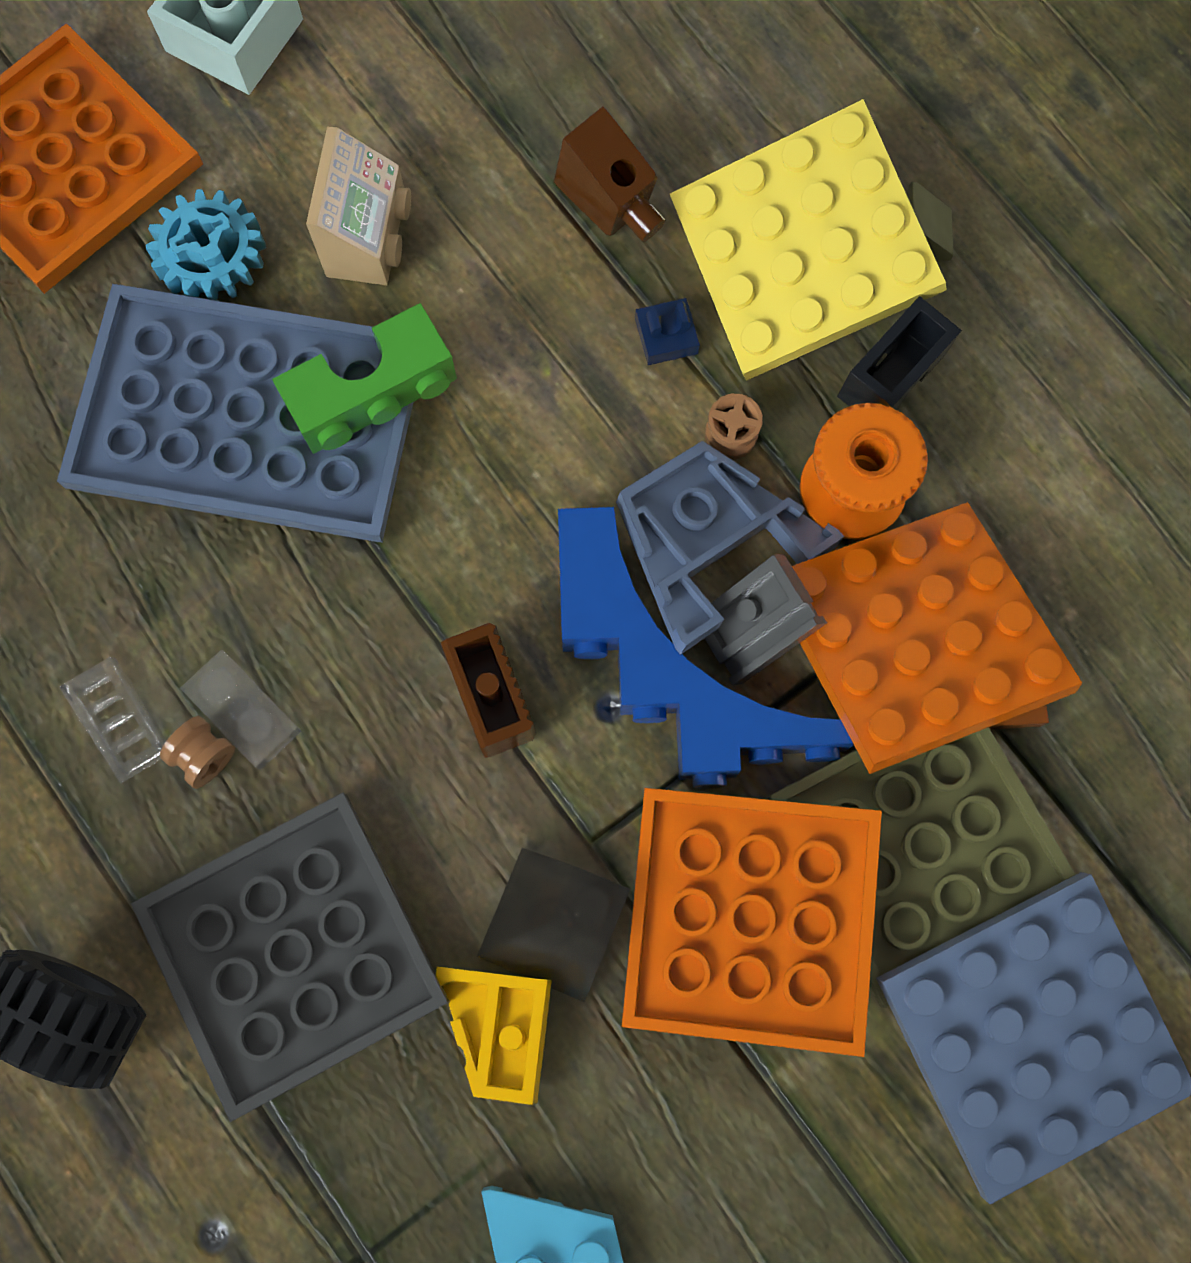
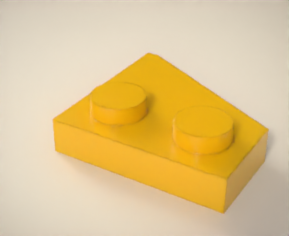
M437 967L436 977L440 985L443 986L450 1001L448 1004L453 1017V1021L450 1022L457 1045L463 1050L466 1058L465 1071L473 1097L528 1105L537 1104L552 980Z

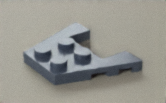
M704 441L699 442L620 491L616 501L674 647L680 655L716 631L724 621L720 613L690 579L691 577L763 529H767L797 564L830 552L844 538V535L829 523L824 529L802 514L805 508L788 497L782 501L759 486V477Z

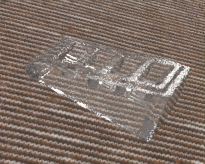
M115 657L105 659L59 686L120 783L125 782L161 760L160 752L166 740ZM111 680L116 689L90 704L86 695ZM123 699L128 708L101 723L97 714ZM135 718L140 727L112 742L108 733ZM147 737L152 746L124 762L119 752Z

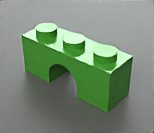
M421 303L371 328L382 359L378 368L368 377L359 380H347L339 377L330 369L321 353L272 379L313 454L322 449L333 450L343 446L351 439L353 433L372 423L380 425L394 419L403 407L420 398L431 399L440 395L449 387L452 381L457 379L452 355Z

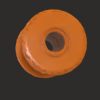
M878 403L855 404L834 414L820 430L815 442L814 453L807 460L800 478L801 500L810 518L824 529L829 523L844 535V539H866L888 529L901 514L905 502L918 490L926 474L928 453L920 430L902 412Z

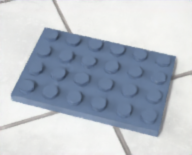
M112 284L57 482L65 489L383 543L413 402L403 407L394 419L380 425L372 423L353 433L351 439L343 446L333 450L322 449L313 454L272 379L321 353L330 369L339 377L347 380H359L368 377L378 368L382 359L371 326Z

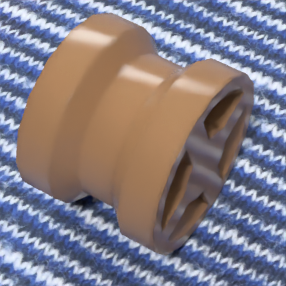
M731 393L720 397L713 403L708 415L705 429L707 444L730 459L736 460L745 457L753 450L762 427L763 415L759 405L752 398L743 394Z
M196 716L182 724L168 738L161 749L160 758L171 767L178 766L185 772V781L193 788L198 789L209 783L224 769L235 752V746L226 738H216L211 733V725L203 717Z

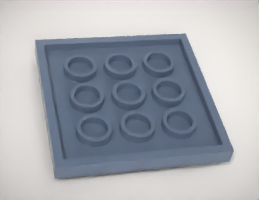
M1080 872L876 978L981 1197L989 1204L1000 1200L1191 1096V1077L1091 874Z

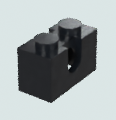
M919 296L850 371L837 397L848 406L878 403L897 410L918 381L922 382L944 358L962 330ZM886 353L887 356L884 358V360L878 366H876L878 361Z

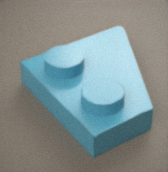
M488 1186L482 1189L481 1193L496 1263H624L613 1215L589 1209L578 1210L566 1207L561 1202L540 1197L534 1199L502 1191L503 1188Z

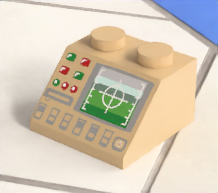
M327 126L306 222L326 277L388 285L391 266L398 267L401 260L402 237L398 235L400 220H408L411 190L403 185L399 165L343 130Z

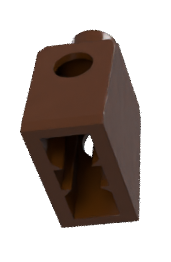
M602 106L563 138L554 183L606 235L611 236L627 224L643 243L653 237L666 222L663 216L649 202L657 181L656 173L610 113Z

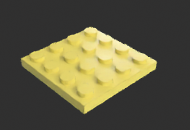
M864 99L670 193L746 381L907 309L919 296L926 300L947 290L945 279Z

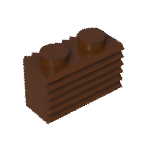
M487 623L443 640L441 646L484 757H492L533 741L536 735L535 725L531 720L530 711L527 710L526 701L523 699L521 689H519L518 681L515 678L513 668H511L509 657L506 655L497 627Z

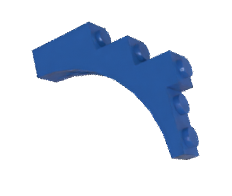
M614 507L558 509L563 652L574 651V657L578 659H600L608 656L607 650H618L620 715H633V722L659 723L667 720V714L676 713L679 780L692 779L693 788L698 789L722 788L727 786V778H735L741 771L740 755H748L750 764L783 762V754L805 753L806 762H831L840 759V752H846L854 745L840 719L810 718L764 706L722 686L687 660L683 654L680 655L675 649L674 644L656 626L633 587L619 546Z

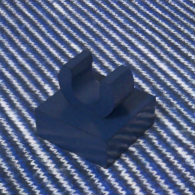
M687 298L636 309L635 321L647 365L699 353L700 343Z

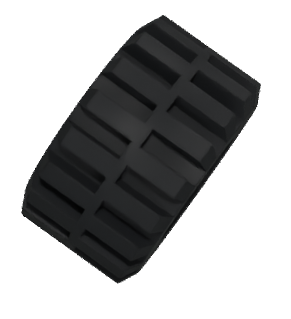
M5 950L0 956V1059L29 1074L68 1087L102 1089L109 1086L146 1018V1012L140 1004L116 985L71 963L30 950Z

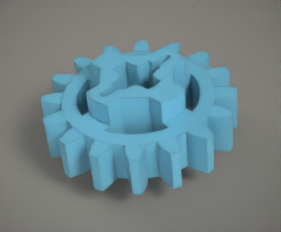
M197 189L195 201L188 203L182 195L176 196V203L179 208L171 211L161 207L158 210L164 219L163 225H149L148 230L155 241L146 244V250L153 260L151 263L153 270L158 278L165 282L171 293L177 294L182 290L185 296L197 298L200 293H205L209 300L217 301L218 292L225 290L232 298L236 297L237 290L234 285L239 281L250 286L254 283L249 268H263L264 262L259 251L266 248V243L254 213L247 212L241 199L237 198L229 203L224 191L218 190L212 200H207L203 190Z

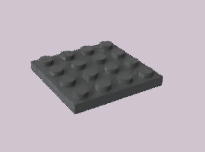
M344 792L131 903L230 1122L450 1002L436 977V973L348 795Z

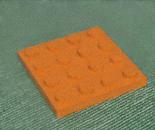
M67 23L0 74V249L45 294L203 165L198 152Z
M968 502L792 566L814 602L811 603L818 616H823L827 622L823 627L800 642V645L869 774L1075 694L1082 685L1081 679Z
M644 788L622 1027L864 1057L882 811Z

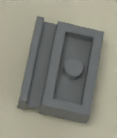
M784 554L771 556L711 603L724 618V621L705 640L719 664H725L731 674L729 680L733 686L745 683L827 624L824 617L818 616L811 604L814 602Z

